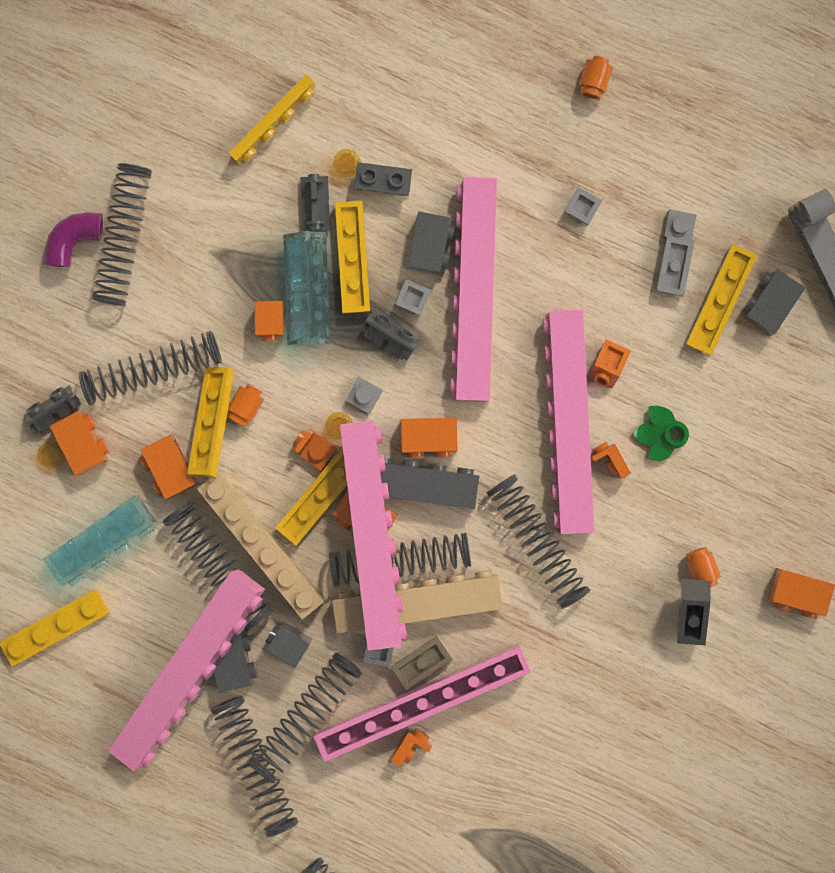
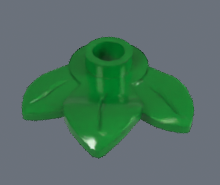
M649 406L648 415L650 422H646L636 428L633 436L641 444L650 446L649 460L662 461L669 458L675 448H680L687 443L689 431L685 424L675 420L671 410L662 406ZM673 429L679 432L677 440L670 438V432Z

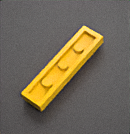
M305 74L228 153L238 165L242 161L245 163L250 161L257 153L255 148L262 141L267 143L275 135L276 131L274 129L281 122L285 124L294 116L295 111L293 109L300 102L305 104L311 99L315 93L313 91L315 88L314 81Z
M363 201L335 202L342 313L370 312Z
M731 244L685 345L708 356H712L755 263L757 254Z
M229 367L205 368L187 474L192 477H217L234 377V370Z
M343 447L275 527L296 546L347 486Z
M97 588L0 642V646L11 667L111 612Z

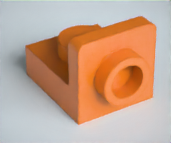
M606 339L589 372L588 378L594 380L600 386L613 388L621 375L631 351Z
M309 429L307 433L302 430L293 442L296 445L294 452L320 471H322L337 451L336 447L312 429Z
M605 442L592 449L594 455L591 456V462H595L607 455L609 460L605 461V464L612 476L617 474L622 479L631 474L616 444L609 446Z
M407 729L392 753L390 762L401 767L403 762L409 763L416 751V748L413 747L414 744L429 752L432 748L431 743L428 742L430 737L418 729H415L414 732Z

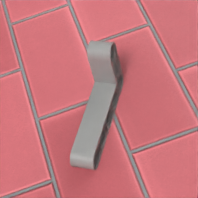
M823 189L794 204L788 209V214L835 310V233L827 219L828 216L835 213V202L827 189Z

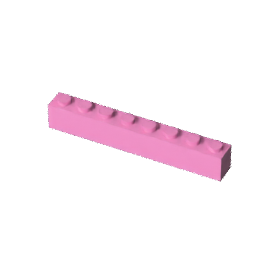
M464 177L463 184L457 185V201H462V212L456 213V229H461V240H456L455 256H460V267H455L454 284H459V295H454L453 311L459 313L458 323L453 322L452 339H458L457 350H452L451 367H457L456 378H451L450 394L456 395V401H490L497 178Z
M583 310L549 311L548 318H543L544 335L549 334V346H545V362H550L551 373H546L547 390H552V401H547L548 418L553 417L554 429H549V444L555 447V456H550L551 473H556V484H552V500L557 501L558 512H553L554 528H559V534L594 533Z
M374 420L340 425L367 648L369 651L402 646V640H407L405 623H399L398 612H403L402 595H396L395 584L400 583L398 566L392 567L391 556L396 555L395 539H389L388 528L393 527L391 510L385 511L384 500L389 499L388 483H382L381 472L386 471L384 454L378 455L377 444L382 443L381 428L375 427Z
M239 569L228 574L108 750L109 753L133 772L142 767L147 768L156 757V754L153 752L158 745L162 746L171 735V732L168 730L173 723L177 724L186 713L184 707L188 701H194L201 692L199 685L203 679H209L217 668L214 663L219 656L224 657L232 646L230 640L234 634H240L247 625L245 618L249 612H255L262 603L263 599L260 596L265 591L262 586Z
M516 644L320 729L314 733L313 737L324 762L529 674L531 671L519 644Z

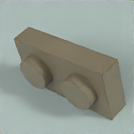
M436 636L392 665L391 668L404 688L408 690L453 659L438 636Z

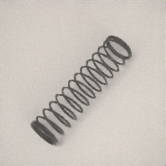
M119 163L117 168L123 172L117 173L115 176L125 183H117L113 187L124 194H114L111 198L123 205H111L109 207L110 210L120 215L107 217L108 221L119 226H108L105 228L108 233L118 237L103 238L105 243L117 248L107 247L101 249L102 253L116 259L101 258L98 260L100 264L113 269H99L96 271L99 275L112 280L94 281L96 285L111 291H93L91 299L107 304L126 306V300L96 293L129 295L127 292L102 285L99 282L130 285L131 283L111 277L101 272L132 274V271L118 268L102 261L131 264L135 262L110 254L104 250L136 253V250L111 243L107 240L139 242V240L120 235L108 229L138 232L141 229L118 223L110 218L143 221L142 218L119 212L113 208L121 207L145 210V208L120 201L114 197H131L147 200V197L129 193L116 186L149 189L148 186L120 178L119 175L139 176L150 179L152 178V170L138 165Z
M210 330L206 332L208 343L204 334L201 333L207 365L201 357L194 338L191 336L196 368L189 357L183 340H180L186 372L178 359L173 344L170 343L176 375L173 373L163 348L160 346L166 379L163 377L155 361L152 350H149L153 363L155 382L147 370L142 354L139 353L144 372L145 386L136 372L132 358L129 356L128 359L133 372L135 389L131 386L125 374L121 360H118L122 372L124 392L114 376L111 364L108 363L113 381L114 395L108 389L101 368L98 366L97 369L102 381L104 399L100 396L94 385L90 370L87 369V374L84 371L79 372L80 385L87 403L91 406L92 404L94 405L96 395L101 401H105L106 391L112 398H115L117 394L116 387L125 395L127 384L132 391H136L137 380L143 388H146L148 384L147 376L154 385H157V372L165 382L168 380V369L171 375L177 378L179 374L178 365L181 371L188 375V361L194 371L198 372V357L205 368H209V355L216 365L221 364L222 359L213 332Z
M514 474L487 491L486 494H488V497H491L499 492L491 499V502H494L519 490L500 505L497 511L525 499L505 515L503 520L531 508L509 526V529H513L537 517L515 535V538H519L543 526L521 545L522 548L549 535L527 554L528 557L557 543L536 560L533 566L563 552L557 559L541 570L539 575L562 563L568 562L544 583L547 584L566 573L574 571L550 592L553 593L572 582L580 580L571 590L556 601L560 602L563 600L559 606L561 609L567 608L586 596L591 589L588 586L576 589L583 582L584 578L578 577L570 580L578 570L577 568H571L564 571L570 565L571 559H565L556 563L566 552L565 550H559L550 554L559 545V541H553L544 545L553 536L554 532L550 531L536 537L547 527L548 523L544 522L530 528L541 518L542 514L538 513L524 519L535 509L536 505L531 504L516 511L529 500L530 496L525 495L510 502L524 489V486H519L504 493L518 480V477Z
M188 501L167 516L162 523H164V526H169L183 519L172 530V535L178 534L190 527L179 538L178 543H183L198 535L186 546L184 552H189L205 543L191 557V560L195 561L211 552L198 565L197 569H203L220 559L204 575V578H209L226 568L211 583V587H214L224 582L226 577L220 581L218 580L236 563V560L210 573L229 555V551L203 565L223 546V543H219L197 556L216 537V534L189 548L210 526L208 525L183 539L203 520V517H200L176 531L197 510V508H194L182 515L193 506V503ZM269 603L257 608L255 612L260 609L262 610L245 626V632L249 631L273 612L272 607H269ZM250 612V613L247 615V617H249L250 615L254 614L255 612H253V613Z
M455 533L454 558L448 537L444 535V563L436 537H433L432 540L433 564L426 539H422V565L416 543L412 540V570L405 544L401 542V571L397 556L394 555L399 576L403 577L404 574L403 550L410 575H414V549L422 574L425 573V548L431 570L434 573L436 571L435 544L444 571L447 567L446 543L454 569L457 568V542L464 567H471L467 533H461L462 546L458 534ZM347 550V580L340 553L337 551L335 556V552H330L329 562L333 586H339V565L346 585H349L350 564L355 581L359 584V575L357 578L350 550Z
M334 653L332 655L333 659L328 660L331 669L321 668L324 677L315 676V682L318 686L308 685V690L312 695L301 693L304 703L294 702L298 712L293 710L287 711L291 721L284 718L280 719V723L285 730L278 727L273 728L278 739L266 736V740L272 748L262 744L259 745V749L265 757L253 753L252 757L247 760V763L269 782L275 783L277 778L259 763L255 756L263 759L281 773H284V770L264 752L262 747L273 752L288 764H291L275 748L269 738L278 742L295 755H298L279 736L276 730L283 732L305 747V744L289 731L283 721L296 727L309 738H312L293 719L289 712L301 717L315 729H319L317 725L302 713L296 704L304 706L315 713L320 719L326 721L306 701L303 695L317 701L329 712H333L330 707L314 694L310 687L320 690L335 703L339 704V701L322 687L317 678L326 681L341 694L346 695L345 691L330 680L324 670L332 672L350 687H353V684L340 675L333 667L331 661L337 663L342 669L356 678L362 676L359 668L340 653Z
M242 695L225 701L210 710L211 714L214 715L233 707L216 717L215 721L246 711L238 718L219 728V731L250 721L241 729L223 738L224 741L255 731L244 740L228 748V751L259 741L247 751L232 758L233 761L260 752V749H253L262 743V739L259 738L249 740L257 734L258 729L254 728L243 731L253 723V719L238 721L249 712L248 709L234 711L244 703L245 700ZM246 763V764H244V765L238 767L236 770L239 771V770H241V769H243V768H246V767H248V766H250V765H249L248 763ZM269 768V769H268L269 771H273V772H272L273 775L275 774L276 769H273V768ZM254 771L251 774L241 778V780L243 781L245 779L258 775L259 773ZM264 778L245 790L248 791L269 781ZM278 778L273 786L250 798L252 801L266 794L282 791L270 801L254 809L257 811L270 804L286 801L273 812L260 817V821L284 811H291L284 818L263 829L266 831V837L281 834L299 822L296 817L287 819L292 815L294 809H282L288 804L289 799H278L285 791L283 788L273 789L280 783Z

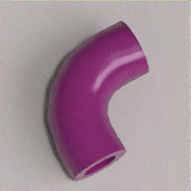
M90 212L72 214L58 222L48 235L44 249L43 265L71 267L72 250L76 243L83 240L101 241L103 235V214Z

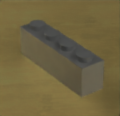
M384 458L386 471L381 472L382 483H388L389 498L475 509L479 476L474 475V469L458 467L457 473L446 471L447 466L430 464V469L419 468V462L403 460L402 465L391 464V458Z

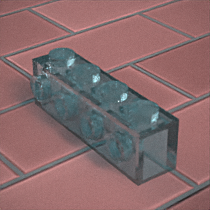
M302 231L284 234L287 346L330 344L326 232Z
M135 495L42 560L61 587L67 584L73 587L85 579L83 573L90 568L95 572L107 564L106 557L114 552L118 556L131 547L129 542L138 536L141 540L154 531L152 526L157 521L140 496Z

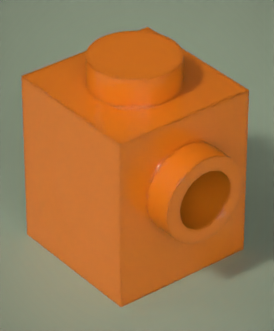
M255 301V335L262 337V342L279 341V336H285V308L283 301Z

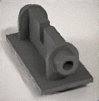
M357 162L354 189L409 196L412 169Z
M309 174L308 177H300L302 232L330 231L328 176Z
M372 312L360 332L364 333L363 337L379 347L387 339L389 343L385 350L400 360L402 358L408 360L413 349L419 343V340L415 339L412 332L404 328L399 329L391 324V320L388 317L379 313L375 314Z
M71 385L66 388H57L49 395V399L41 404L37 402L26 410L24 415L25 424L27 426L32 422L29 426L35 435L39 432L41 434L44 433L51 425L58 422L52 415L55 412L58 413L61 419H64L79 410L78 406L82 403L76 395L71 397L73 395Z

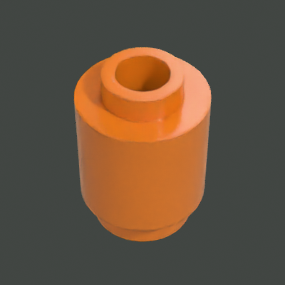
M593 56V59L586 60L579 83L581 87L579 93L581 95L599 100L602 94H605L613 67L609 65L608 59Z
M248 383L245 388L239 386L229 404L227 417L246 427L249 421L252 422L264 400L260 397L262 391Z
M707 546L687 553L688 561H686L692 579L710 581V588L718 585L717 579L721 578V574L712 552L708 551Z

